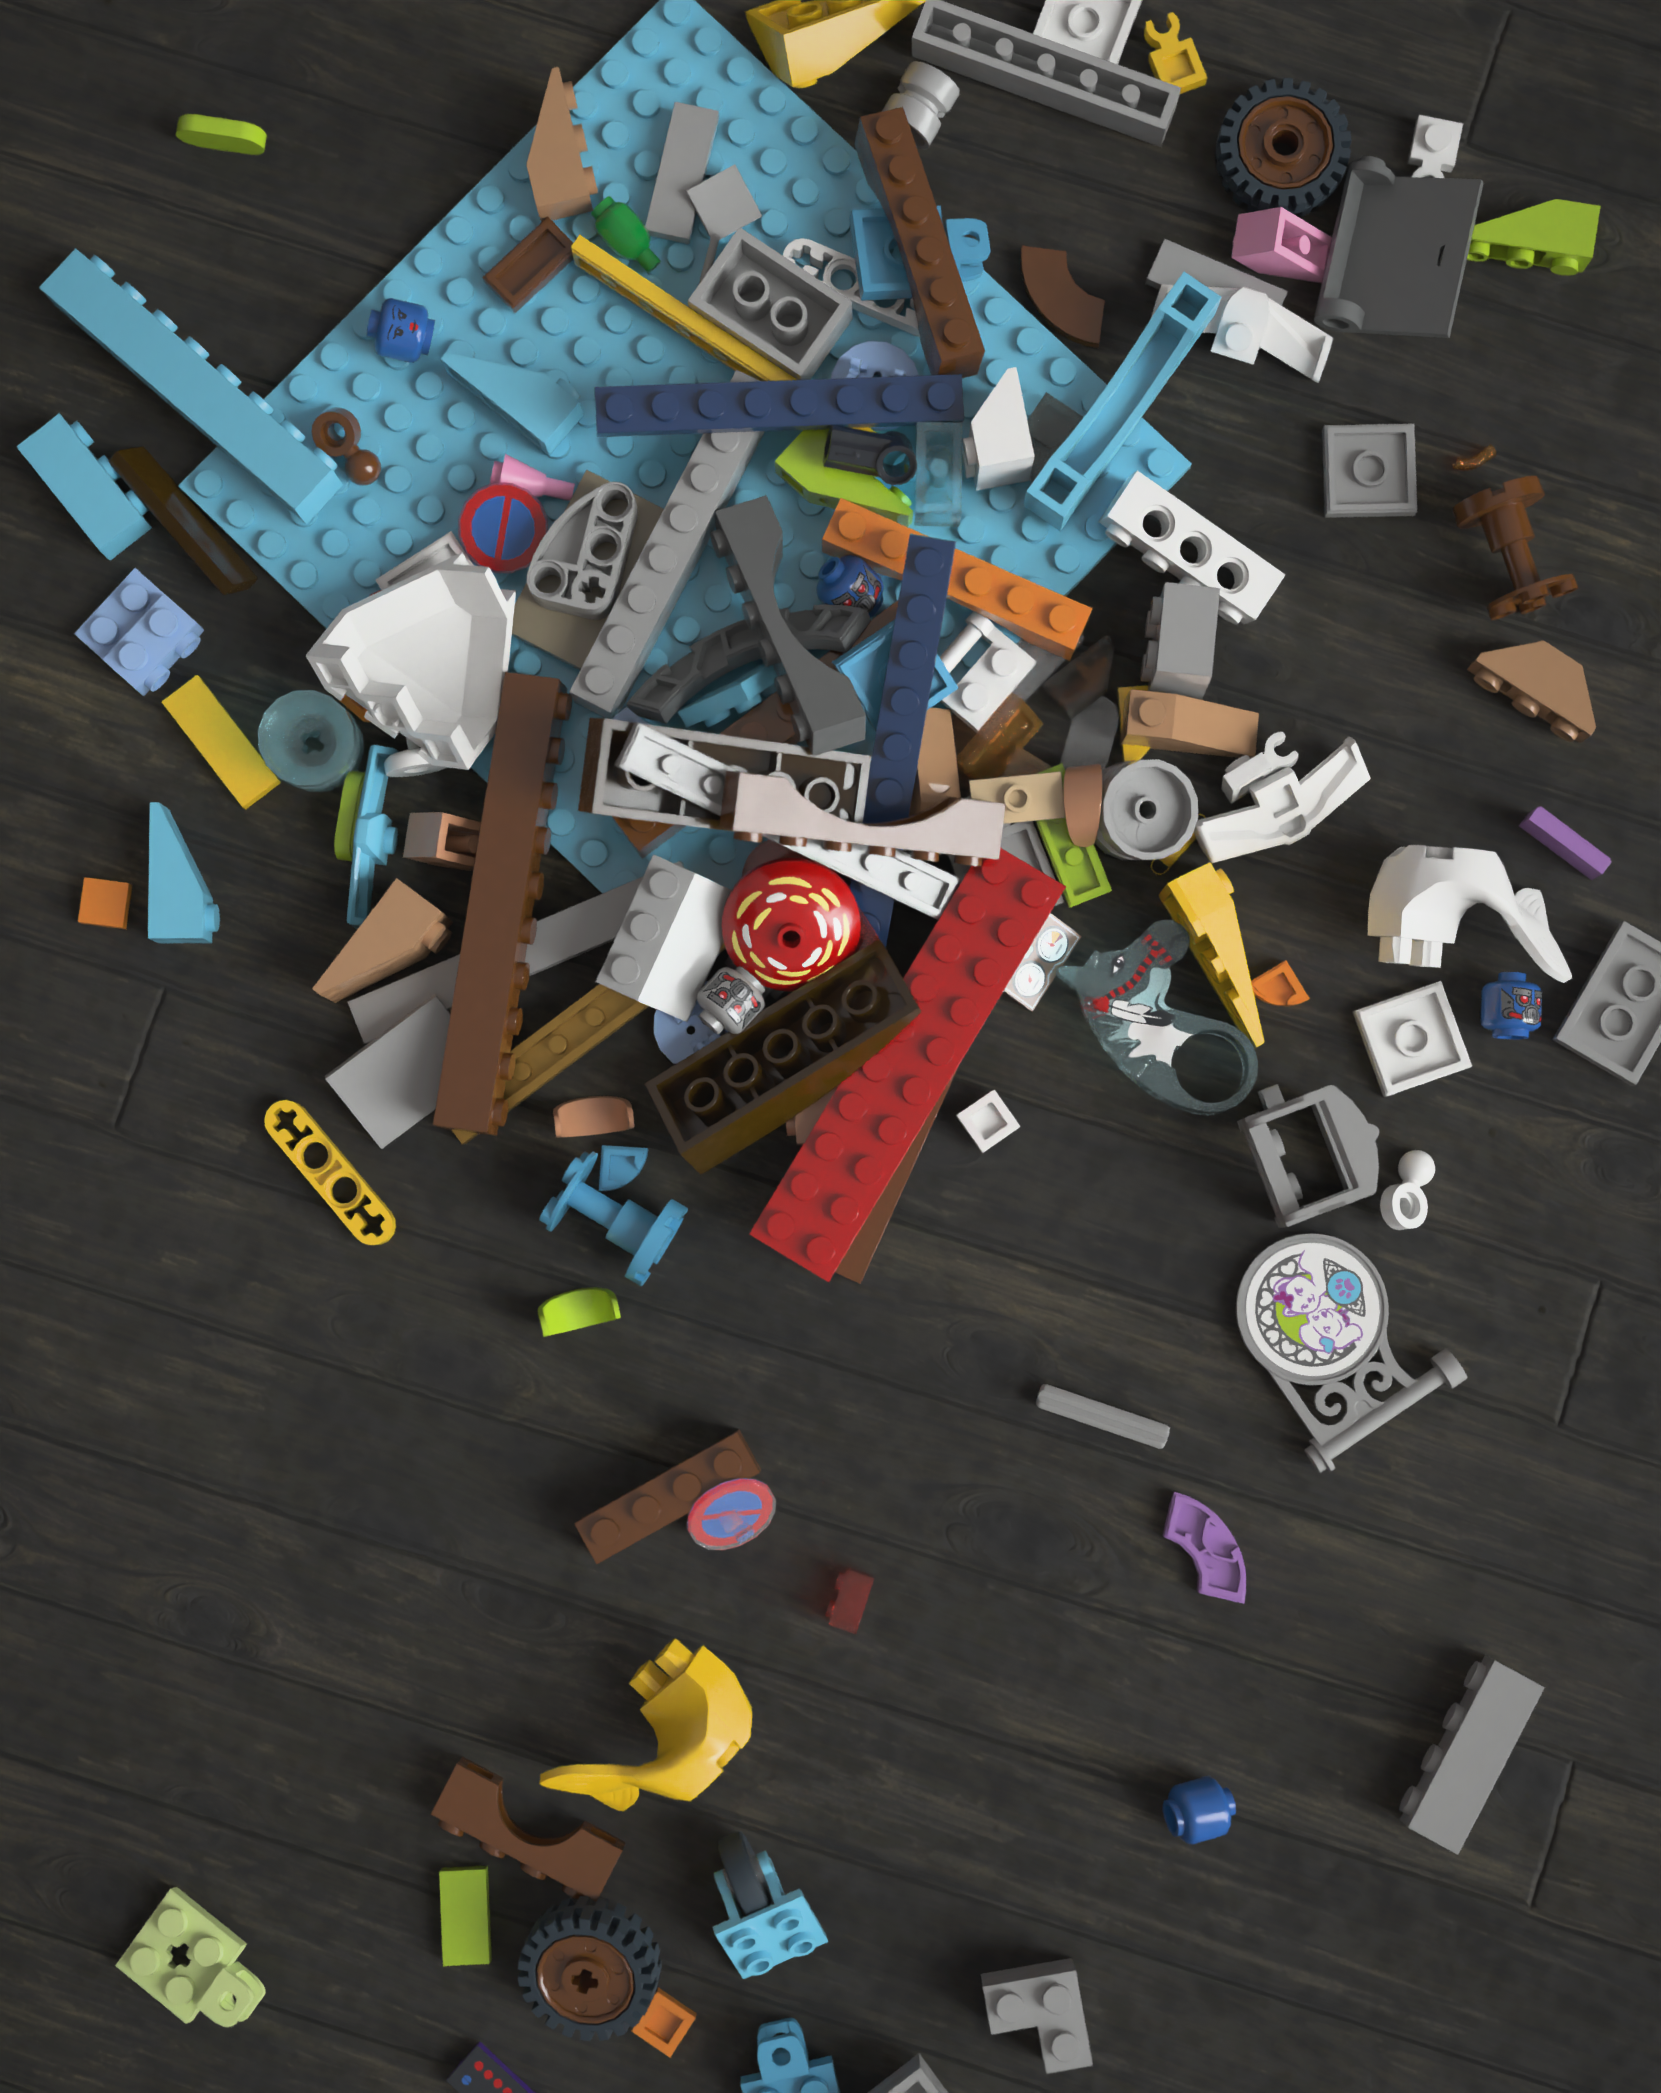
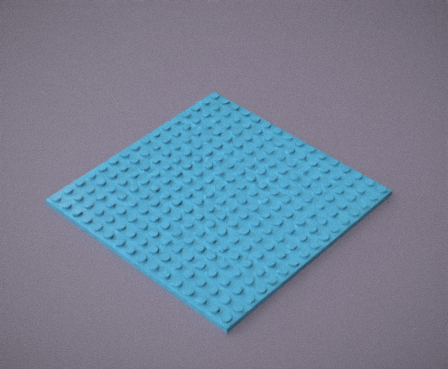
M659 0L573 87L578 109L569 110L573 125L582 123L588 151L580 153L583 168L592 166L598 190L597 194L590 195L593 209L606 197L611 196L615 202L627 204L646 226L675 102L719 111V121L705 180L735 164L762 214V217L742 227V229L779 254L783 255L784 249L790 242L795 239L804 238L855 259L849 221L851 211L855 209L883 208L875 193L867 184L857 151L695 0ZM537 124L264 399L273 409L270 416L279 424L284 419L293 424L305 436L301 443L311 452L317 448L312 437V425L315 419L323 412L335 407L350 411L357 418L361 428L358 447L373 452L380 461L381 472L378 479L370 485H357L346 475V459L343 455L329 456L338 465L334 473L343 486L308 524L304 523L218 447L178 485L192 501L326 629L342 609L381 590L376 582L377 578L451 531L473 565L483 566L466 550L461 538L460 519L466 504L478 491L489 487L494 461L504 462L505 454L546 474V477L575 483L573 494L586 470H589L610 482H621L627 485L632 493L664 509L703 433L597 437L594 388L726 383L731 381L735 373L734 370L575 265L574 259L516 313L484 283L482 277L541 223L526 166ZM591 212L553 220L573 243L579 235L583 236L688 306V299L699 284L710 243V237L698 214H696L689 244L650 236L649 248L661 261L650 273H647L637 260H625L609 248L596 232V220L590 215ZM735 232L719 240L714 262ZM897 245L891 255L897 260L903 261ZM803 253L800 259L793 257L795 264L802 269L805 265L818 269V279L823 281L828 261L824 260L823 268L820 269L810 263L809 254ZM847 269L837 270L831 276L832 284L840 290L852 288L857 281L854 273ZM983 270L979 278L962 282L985 349L978 374L962 378L963 423L899 426L893 430L885 429L875 432L879 434L889 431L900 432L910 440L917 459V470L914 477L905 484L893 485L900 489L912 502L910 508L913 510V520L908 528L929 537L957 541L956 549L1066 597L1117 544L1105 534L1107 528L1098 521L1126 479L1138 470L1168 492L1190 469L1192 464L1149 423L1141 418L1061 531L1024 507L1023 504L1028 488L1051 456L1083 419L1107 384ZM388 298L422 305L428 311V318L435 320L428 355L421 354L420 358L414 363L378 355L374 349L375 338L366 337L371 309L380 311L382 303ZM911 298L905 299L903 310L899 315L906 316L907 308L915 311V309L910 307ZM897 299L873 301L879 307L887 308L894 305ZM852 309V321L811 380L831 379V373L839 357L852 346L867 341L888 342L902 349L915 363L919 376H928L931 373L921 346L920 337ZM445 352L544 373L554 382L561 378L580 394L581 397L578 401L584 415L549 456L446 373L440 358ZM1017 367L1034 452L1030 479L1025 482L976 491L974 477L966 478L961 457V451H964L963 438L969 437L971 421L1006 370ZM335 423V432L339 436L344 437V428L340 424ZM803 430L765 431L726 508L767 495L783 531V558L776 573L773 589L778 608H788L790 613L813 610L814 605L822 604L816 593L817 584L820 579L818 577L819 570L829 559L833 558L822 552V538L835 509L809 503L776 474L775 460ZM893 451L884 458L883 462L888 465H897L904 460L906 454L901 451ZM875 477L888 489L892 486L885 483L880 477ZM542 495V497H532L539 504L545 517L546 533L564 513L570 501ZM711 537L621 711L626 707L628 708L626 703L663 665L667 664L671 667L691 652L689 646L715 631L745 619L742 611V604L745 603L741 593L734 594L732 592L726 575V567H729L725 557H717L713 549ZM531 562L513 571H495L490 569L500 589L516 590L515 603L527 582V573ZM878 574L884 584V600L878 612L871 617V620L899 600L901 580ZM946 599L937 654L939 657L967 626L965 620L973 612V610L949 599ZM990 620L997 629L1018 646L1023 641L1022 638ZM511 636L509 673L558 678L567 687V693H570L569 691L580 670ZM982 637L978 639L950 672L956 685L991 646ZM812 649L807 651L819 660L831 650ZM762 658L719 677L690 698L678 711L704 694L737 680L750 670L764 663ZM762 692L759 693V694H760L762 700L764 701L766 698H768V697H769L770 695H772L773 693H771V694H769V695H767V696H763ZM572 698L570 718L568 721L563 720L560 738L565 740L564 759L561 765L555 766L553 782L558 785L557 803L554 810L548 811L546 827H549L551 830L550 844L602 894L643 877L653 854L672 863L682 861L685 869L732 890L742 876L765 862L781 858L811 860L763 836L762 842L733 839L734 832L693 826L684 827L642 859L616 825L612 816L578 811L589 718L605 717L575 703ZM940 702L932 706L933 708L948 709ZM757 705L741 713H738L736 708L732 707L729 709L730 716L709 727L706 726L704 721H701L686 728L678 711L667 724L643 717L640 718L651 725L720 734ZM867 717L865 740L835 749L834 751L869 755L872 760L876 731ZM495 734L471 766L486 783H488ZM806 740L795 744L808 747Z

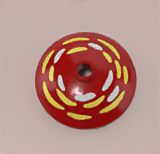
M802 858L771 860L747 872L730 891L722 914L723 941L736 967H743L762 986L779 991L793 992L854 955L860 938V913L851 889L839 875L828 867ZM792 930L796 931L800 937L796 941L789 942L783 938V934Z

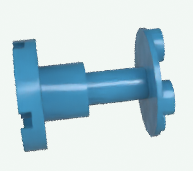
M593 1151L590 1154L584 1152L580 1158L576 1157L572 1161L562 1178V1181L568 1184L565 1191L562 1190L557 1198L553 1196L550 1199L539 1220L547 1225L546 1229L552 1232L568 1209L572 1207L609 1229L605 1238L634 1255L625 1277L642 1286L651 1274L648 1270L652 1263L658 1264L684 1219L682 1216L687 1213L688 1208L671 1199L660 1215L656 1216L629 1199L624 1206L618 1204L585 1184L598 1154Z

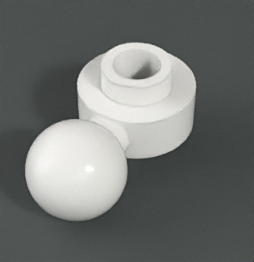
M1413 1150L1403 1155L1399 1161L1398 1172L1403 1180L1402 1184L1389 1186L1381 1196L1380 1210L1382 1217L1395 1230L1417 1228L1424 1222L1427 1215V1200L1420 1186L1431 1181L1435 1173V1164L1431 1156L1426 1152Z

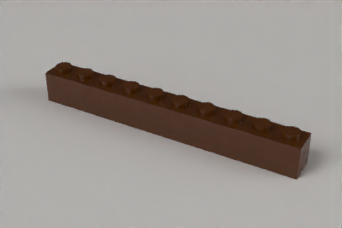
M505 672L433 1125L444 1129L497 1136L499 1126L503 1127L507 1120L508 1100L503 1099L506 1080H512L515 1070V1054L510 1053L513 1035H519L522 1026L523 1012L521 1008L517 1007L520 990L527 988L530 975L529 963L525 962L527 944L532 945L534 943L537 931V920L532 917L534 900H540L544 886V875L542 872H539L541 855H547L551 842V830L549 827H546L548 811L555 809L558 798V785L553 782L555 766L562 764L565 753V740L560 738L563 720H569L572 709V696L570 693H567V687L558 678Z

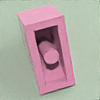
M1282 207L1238 214L1231 258L1261 274L1322 283L1332 237Z

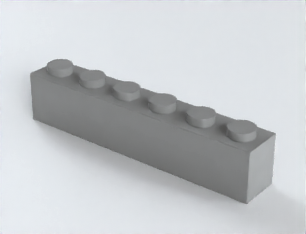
M941 0L925 1L912 36V57L1159 147L1162 146L1181 91V87Z

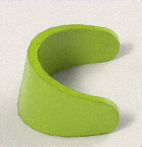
M599 1287L581 1288L558 1294L546 1300L538 1308L544 1337L621 1318L618 1302L613 1291Z

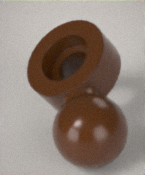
M339 407L328 409L320 414L312 425V437L316 446L329 456L343 455L346 459V475L353 483L365 486L375 482L380 475L381 464L373 452L358 447L361 428L357 418L350 411ZM335 423L340 424L344 428V437L339 436L335 432Z

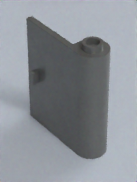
M1363 156L1358 161L1350 163L1347 168L1314 322L1320 327L1337 332L1450 338L1484 183L1482 179L1395 177L1392 171L1385 166L1383 160L1372 156Z

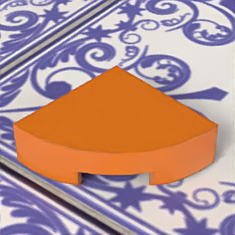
M1287 960L1251 981L1254 995L1271 1005L1294 1006L1310 999Z

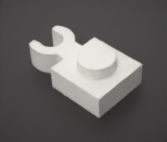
M1419 115L1414 129L1407 164L1417 165L1420 168L1414 172L1412 177L1444 178L1441 171L1452 172L1462 132V123Z

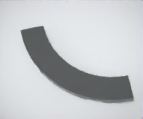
M814 605L813 610L791 613L788 608L779 609L791 633L806 650L820 649L846 653L871 621L866 609L846 605ZM744 619L689 646L691 650L689 654L678 660L671 667L665 664L659 668L626 703L628 708L637 716L667 724L674 714L701 689L728 672L761 659L758 647V640H761L757 629L750 630Z

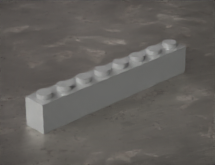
M736 370L730 382H755L759 380ZM765 431L703 433L569 691L575 703L607 719H612L621 711L710 539V532L714 531L716 527L715 511L726 508Z

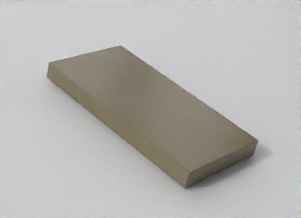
M586 470L565 511L584 495L610 481ZM634 493L638 508V518L618 597L664 510ZM622 499L611 500L606 504L604 512L610 516L621 515L626 511L628 503ZM610 542L601 543L595 548L593 556L599 560L610 559L615 555L617 547ZM548 575L540 580L538 590L543 593L555 592L561 584V579L555 575ZM526 582L514 606L512 636L581 670L608 616L600 620H591L541 607L534 600ZM592 587V593L587 591L584 593L588 603H595L596 597L603 598L600 587Z

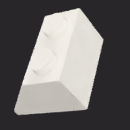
M1017 367L1006 370L971 421L969 437L963 438L964 451H961L964 474L966 478L974 477L976 491L1025 482L1030 479L1034 452Z

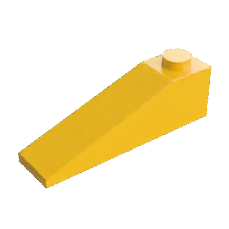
M776 0L745 11L749 26L772 73L794 88H805L814 85L817 82V78L833 73L926 0H813L801 3V0Z
M1209 862L1167 883L1158 896L1180 933L1184 932V940L1250 1051L1264 1043L1235 906L1229 895L1234 892V889L1225 872L1221 868L1215 871Z

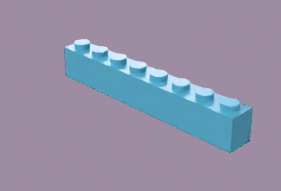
M75 248L39 287L60 311L304 523L308 524L343 486L334 473L335 468L338 466L334 460L319 447L311 452L301 443L305 436L286 419L281 424L275 421L270 416L273 409L257 393L253 391L249 396H246L237 388L241 381L228 368L220 364L215 369L206 361L209 354L199 343L190 336L185 341L180 339L174 333L178 327L163 312L157 309L151 314L142 306L146 299L133 286L125 282L120 287L111 279L115 273L105 262L96 255L89 260Z

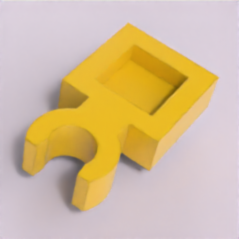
M1173 12L1167 14L1166 24L1169 31L1164 34L1158 33L1154 29V24L1151 20L1147 21L1144 29L1145 39L1150 46L1158 49L1150 52L1148 58L1155 78L1181 87L1180 94L1204 86L1207 76L1192 38L1180 42L1177 38L1180 28L1177 16Z

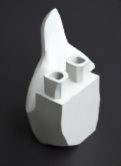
M1408 845L1407 847H1399L1384 860L1370 893L1368 909V936L1380 937L1378 962L1441 968L1442 944L1454 943L1460 919L1466 910L1476 903H1484L1501 914L1515 938L1519 940L1535 963L1545 973L1563 983L1572 978L1565 958L1549 931L1545 904L1540 890L1524 888L1514 894L1505 868L1496 852L1457 847L1452 849L1426 845Z

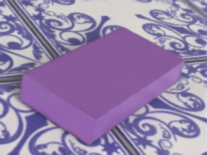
M1541 806L1529 812L1519 825L1590 880L1602 875L1612 862L1610 861L1611 858Z

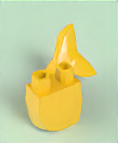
M674 1638L660 1651L654 1660L668 1675L664 1674L649 1659L637 1670L629 1682L646 1699L640 1711L654 1728L658 1740L657 1758L640 1766L618 1764L561 1766L540 1775V1785L560 1791L590 1795L605 1805L623 1812L636 1802L639 1796V1788L672 1799L691 1801L722 1773V1767L749 1740L752 1727L751 1704L735 1674L718 1657L703 1645L692 1653L679 1640Z

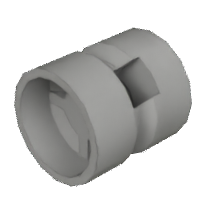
M913 61L909 64L900 80L898 90L901 94L895 93L891 95L882 112L903 107L917 149H927L941 127L938 117L943 118L946 113L950 112L959 96L960 90L951 78L942 71L929 64Z

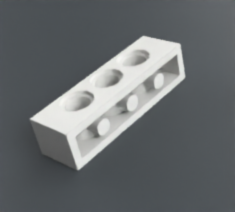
M1138 470L1126 479L1098 521L1107 528L1105 534L1111 540L1123 547H1128L1129 544L1144 554L1142 560L1148 566L1160 573H1165L1166 570L1181 580L1179 584L1220 588L1218 614L1235 625H1238L1239 622L1247 624L1256 620L1285 576L1284 573ZM1145 515H1152L1160 521L1161 534L1159 537H1151L1145 532L1143 528ZM1182 541H1189L1196 546L1198 558L1194 564L1188 563L1182 558L1180 554ZM1220 566L1227 567L1232 571L1235 579L1232 589H1225L1219 584L1217 571Z

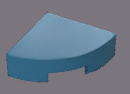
M602 1145L599 1191L616 1190L634 1180L644 1167L648 1148Z

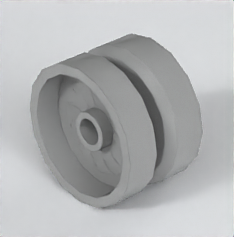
M1159 759L1119 762L1102 770L1101 814L1095 844L1105 854L1121 860L1163 859L1178 852L1192 837L1198 820V798L1190 779L1176 766Z

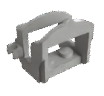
M1278 1084L1257 1092L1264 1111L1237 1121L1240 1132L1243 1131L1269 1196L1276 1214L1274 1219L1279 1228L1294 1225L1373 1195L1376 1192L1379 1162L1375 1140L1379 1135V1129L1377 1126L1369 1124L1355 1103L1337 1087L1329 1085L1285 1102ZM1311 1105L1344 1190L1299 1207L1297 1200L1303 1198L1301 1188L1293 1172L1286 1174L1280 1156L1286 1154L1283 1142L1276 1129L1269 1131L1266 1122Z

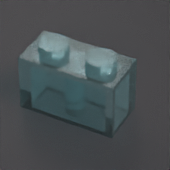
M917 422L915 435L917 470L915 473L914 526H960L962 514L963 423Z

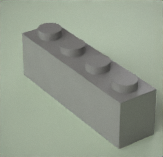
M1487 1655L1484 1656L1481 1663L1476 1661L1468 1671L1464 1681V1686L1468 1689L1460 1704L1454 1703L1448 1710L1443 1721V1728L1446 1731L1439 1745H1431L1426 1752L1421 1764V1769L1425 1772L1417 1787L1413 1785L1409 1787L1400 1804V1811L1403 1812L1400 1820L1408 1828L1457 1855L1463 1847L1545 1688Z

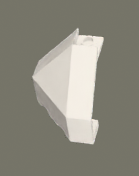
M462 552L342 609L309 650L306 657L326 691L340 701L347 695L367 709L364 718L394 739L398 733H401L421 747L418 755L433 766L469 770L496 733L504 677L509 667L516 590L500 589L489 567L469 565Z

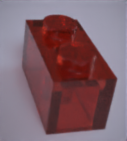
M849 1567L846 1568L845 1573L839 1572L834 1587L839 1590L836 1601L830 1599L825 1614L826 1617L830 1618V1626L854 1634L857 1633L874 1581L873 1575Z

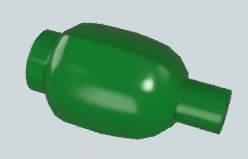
M608 196L592 210L590 215L596 220V232L618 256L625 260H637L647 273L653 271L661 263L660 259L649 248L650 235L648 230L627 204L615 202L611 196Z

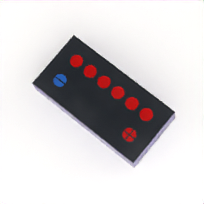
M480 2041L446 2080L459 2093H535Z

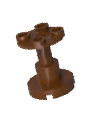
M1525 476L1504 482L1501 489L1493 492L1491 488L1485 489L1464 499L1453 507L1454 519L1458 528L1466 529L1482 526L1491 553L1501 552L1515 591L1494 600L1486 607L1491 621L1516 612V607H1518L1520 614L1535 611L1546 605L1544 597L1552 595V598H1557L1578 589L1573 574L1559 575L1541 581L1527 542L1534 539L1535 535L1525 508L1538 502L1545 495L1538 476Z

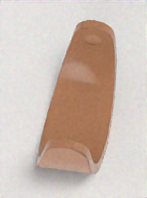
M1092 764L1067 767L1063 787L1067 828L1074 845L1088 847L1095 843L1099 828L1102 803L1101 765Z
M590 1096L577 1098L561 1103L553 1109L557 1138L598 1135L634 1128L632 1105L628 1100L620 1097Z

